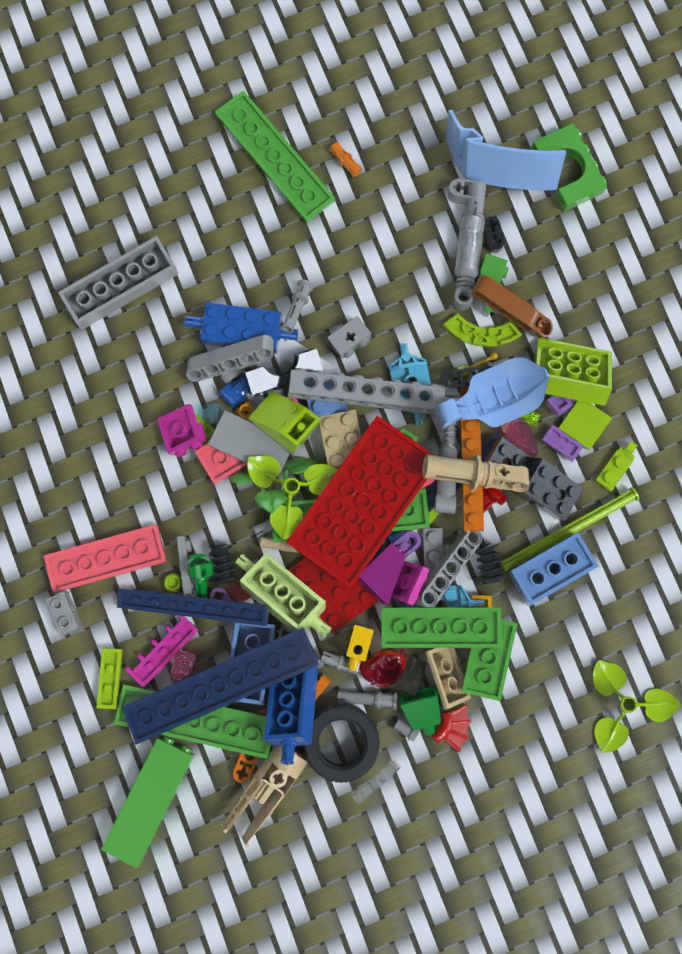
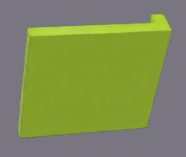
M578 400L559 426V429L590 450L612 418L591 403Z

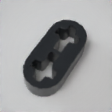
M488 217L485 220L483 232L486 246L490 252L498 253L504 245L501 224L496 217ZM489 223H492V225H496L494 227L493 233L491 227H487ZM493 237H495L496 243H499L498 247L492 244Z

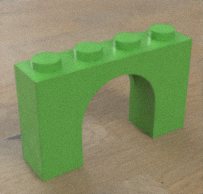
M570 124L533 142L531 150H565V156L574 159L581 168V178L560 188L555 196L563 212L604 193L607 188L606 179L599 173L596 161L592 160L590 150L583 143L579 129L575 128L574 124Z

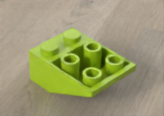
M273 391L248 418L292 454L300 448L320 422V418L305 406Z

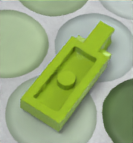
M631 441L625 448L620 447L616 450L595 479V482L611 492L633 462L635 456L632 453L638 445Z

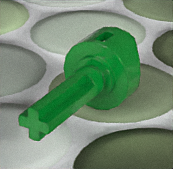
M194 554L189 557L187 561V575L195 578V596L207 598L206 578L213 575L214 567L213 562L205 554Z

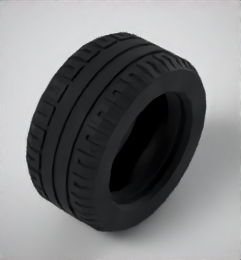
M337 703L321 709L314 715L312 745H303L308 764H310L314 772L331 782L347 783L355 781L369 772L379 754L380 741L377 728L365 711L351 704ZM338 720L349 721L356 725L364 738L363 750L359 757L343 765L326 759L319 746V737L323 729L331 722Z

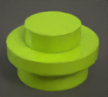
M175 573L167 575L164 579L165 589L171 593L179 592L183 587L182 577Z

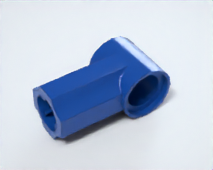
M243 376L239 377L233 384H227L219 393L231 408L237 407L244 400V396L248 394Z

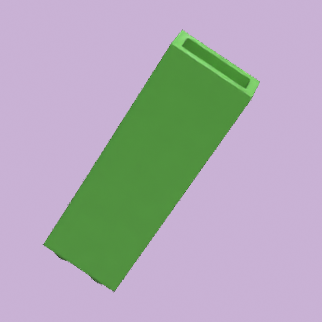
M165 735L164 737L160 736L157 738L101 849L135 868L141 865L195 756L190 747L183 744L180 747L174 744V739Z

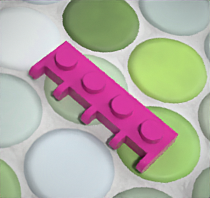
M178 615L182 620L173 629L168 624L165 626L169 633L160 643L154 638L151 640L155 648L146 657L141 653L137 655L141 663L134 670L126 666L125 671L143 688L199 631L185 616Z

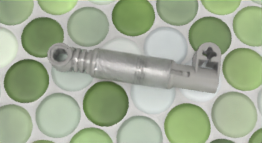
M454 179L450 183L448 198L451 202L465 205V213L461 218L456 255L455 275L457 279L453 300L454 306L461 311L469 309L472 304L473 295L471 292L474 288V280L479 273L485 224L483 210L486 183L468 179ZM464 189H468L467 195H463ZM466 296L468 300L463 302L459 300V297Z

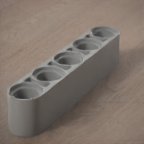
M261 335L193 356L188 359L186 376L190 381L198 382L268 361L273 357L274 341L268 335Z
M462 531L423 583L419 597L415 601L417 606L422 608L433 607L438 603L482 541L481 532ZM469 534L472 536V542L468 539ZM458 549L461 550V557L458 556ZM447 564L451 567L450 572L446 569ZM436 579H438L440 582V586L438 588L435 585ZM425 594L428 595V603L424 601Z

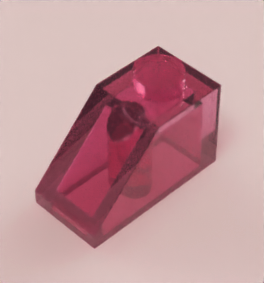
M523 418L510 421L502 437L531 457L537 456L539 450L531 426Z

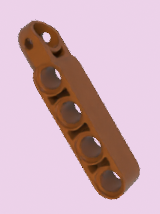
M480 275L471 292L475 298L518 327L530 331L539 338H546L551 335L553 324L549 318L492 278Z

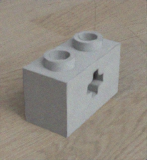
M356 316L327 337V343L340 360L344 357L347 359L355 353L354 350L359 346L362 348L370 342L371 332L362 320ZM347 337H349V338H353V337H354V341H353V342H352L351 340H348V341H347Z
M61 592L45 599L60 636H67L84 628L69 592Z

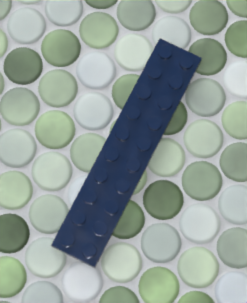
M303 627L122 706L135 745L320 666L307 632Z

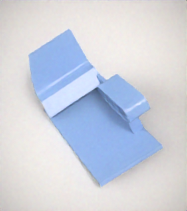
M449 110L446 140L456 165L466 179L512 189L557 190L566 155L565 150H526L483 143V136L473 128L462 127L453 110Z

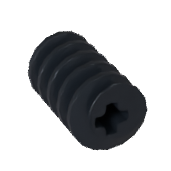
M496 543L479 545V549L475 551V554L481 555L476 559V562L482 563L477 569L484 570V572L479 574V577L485 578V580L480 582V585L502 582L499 579L504 577V574L498 573L503 567L496 566L497 563L501 562V559L495 558L496 555L500 554V551L493 550L498 546Z
M222 544L208 547V549H213L209 556L215 557L211 561L216 565L214 566V572H218L213 576V579L219 580L214 586L230 584L238 578V576L231 574L236 571V568L230 567L235 561L229 560V557L234 554L227 552V550L232 548V545Z

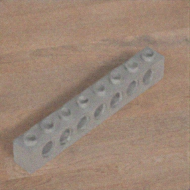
M303 368L291 370L288 390L289 398L435 414L434 409L438 404L444 402L445 388L437 384L425 386L419 382H410L408 384L395 379L383 381L379 377L366 379L361 375H353L352 377L345 376L343 373H334L332 375L326 374V372L321 370L307 372ZM311 381L314 386L306 387L304 382ZM330 383L333 389L327 390L323 384ZM349 385L352 391H344L343 386ZM362 388H369L371 394L363 393ZM381 390L389 391L390 396L382 395ZM400 392H406L409 398H402ZM419 395H426L428 401L421 400Z

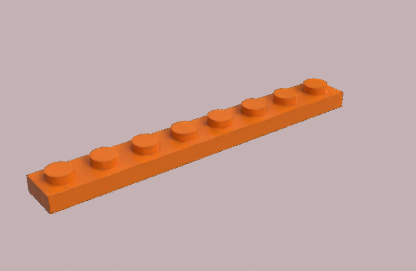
M469 386L460 387L461 398L468 392ZM479 419L461 420L462 459L472 460L476 454L481 457ZM462 483L464 532H483V486H478L476 491L472 492L469 490L468 484Z

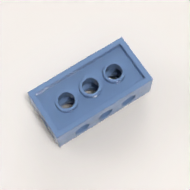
M578 532L510 570L508 574L526 605L530 606L599 566ZM567 555H570L573 559L571 565L566 561ZM551 564L556 567L555 574H552L549 571V566ZM534 574H537L540 578L538 584H535L532 580Z

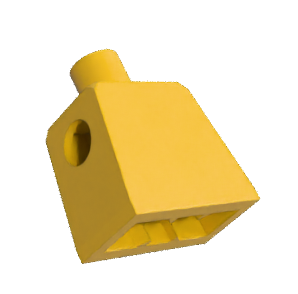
M354 625L346 656L350 657L347 669L358 672L361 660L366 661L374 630ZM356 645L362 647L360 654L354 653Z

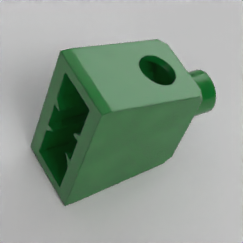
M436 686L400 695L401 709L414 730L423 729L425 735L434 734L436 730L435 725L441 723Z

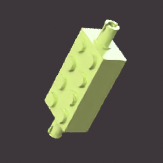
M267 552L256 564L250 561L244 554L240 556L241 559L238 558L235 564L247 572L240 580L241 588L259 604L269 605V612L292 632L303 627L305 630L312 627L324 638L327 636L326 633L331 631L332 628L319 618L320 614L325 610L326 602Z

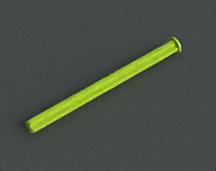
M630 487L629 491L500 562L503 570L508 571L634 500L638 501L639 496L636 490Z

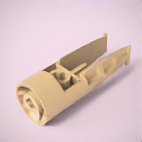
M274 747L268 759L264 760L247 787L243 790L226 821L220 823L224 833L228 832L251 800L255 798L263 806L242 836L245 846L249 847L248 842L260 830L267 818L272 815L274 809L282 798L285 797L308 764L306 757L296 749H294L293 765H290V762L289 765L280 763L282 747Z

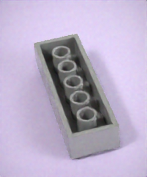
M155 236L58 293L76 324L83 330L177 276L179 273L159 238Z

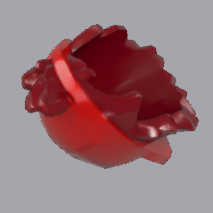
M400 648L398 651L392 649L379 650L374 653L372 658L361 663L359 667L361 675L366 681L371 682V685L376 684L377 687L385 689L388 685L395 684L397 678L401 677L405 668V662L407 661V654L404 648Z

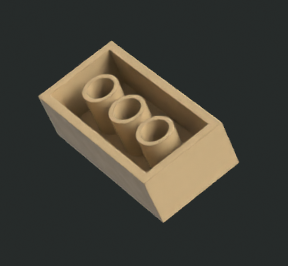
M356 410L319 417V427L327 465L336 469L340 468L361 438Z

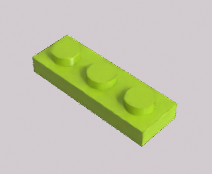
M102 648L96 708H118L123 649Z

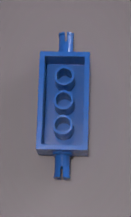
M206 302L203 317L185 316V327L201 328L200 339L203 345L225 347L261 335H268L274 341L273 354H277L280 339L294 341L298 339L299 329H294L292 333L282 330V314L277 311Z
M318 667L269 688L264 740L275 748L282 747L281 764L289 765V762L290 765L294 764V749L296 746L312 745Z

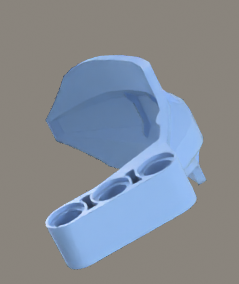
M517 357L475 374L470 380L468 392L458 401H455L453 398L436 406L434 412L441 428H444L459 420L479 419L490 427H498L536 410L544 400L549 380L548 372L544 367L526 358Z

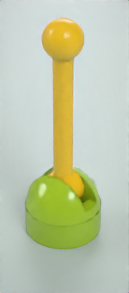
M492 353L490 357L474 365L461 364L456 366L455 369L480 366L490 360H497L498 355L497 353ZM470 371L463 374V380L469 377Z

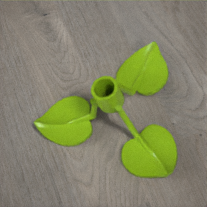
M266 455L250 456L248 458V473L255 485L261 488H268L273 481L284 484V492L289 495L287 507L280 505L273 514H270L271 526L283 540L288 539L303 519L301 509L291 507L292 496L298 493L300 486L308 485L310 492L319 496L338 470L329 465L315 464L309 466L307 471L304 472V478L307 482H299L296 478L280 480L276 479V477L279 476L281 467L275 458Z
M602 660L596 662L593 670V683L596 690L604 696H610L615 692L621 698L619 706L622 710L616 722L610 717L600 719L595 725L594 734L599 750L602 753L615 751L627 741L629 735L628 728L623 724H619L626 713L634 712L637 707H646L645 713L648 718L655 722H664L671 718L681 707V703L676 697L662 689L647 691L644 695L646 703H637L635 698L625 697L618 691L626 683L624 670L613 663Z

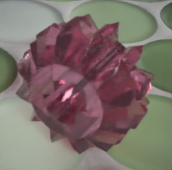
M178 651L176 653L170 673L172 682L177 683L193 675L196 663L195 654L188 651Z

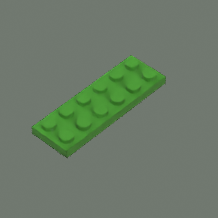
M381 608L382 648H502L501 608Z

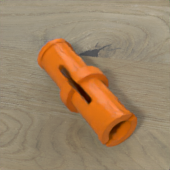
M338 142L334 143L329 151L339 160V164L344 166L353 177L359 175L362 168L354 161L352 155L347 153Z

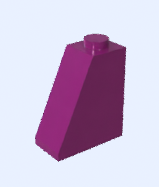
M393 543L358 578L384 606L390 601L406 558L403 554L404 550L399 545H394Z

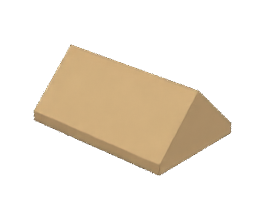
M432 648L423 651L434 685L437 688L442 708L446 710L471 699L470 694L461 692L464 676L455 649Z

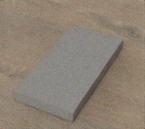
M224 411L208 446L247 464L250 456H271L279 462L281 471L290 454L286 448L257 425L228 411Z

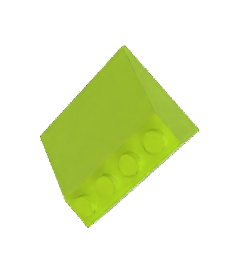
M538 337L534 363L544 367L548 372L549 380L545 394L605 406L612 390V352Z

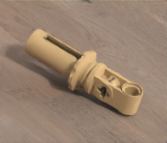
M478 454L473 456L472 460L426 455L424 458L423 478L468 484L469 490L472 492L476 491L478 486H483L486 489L496 488L515 492H525L529 489V471L524 466L497 464L492 461L481 462V457Z

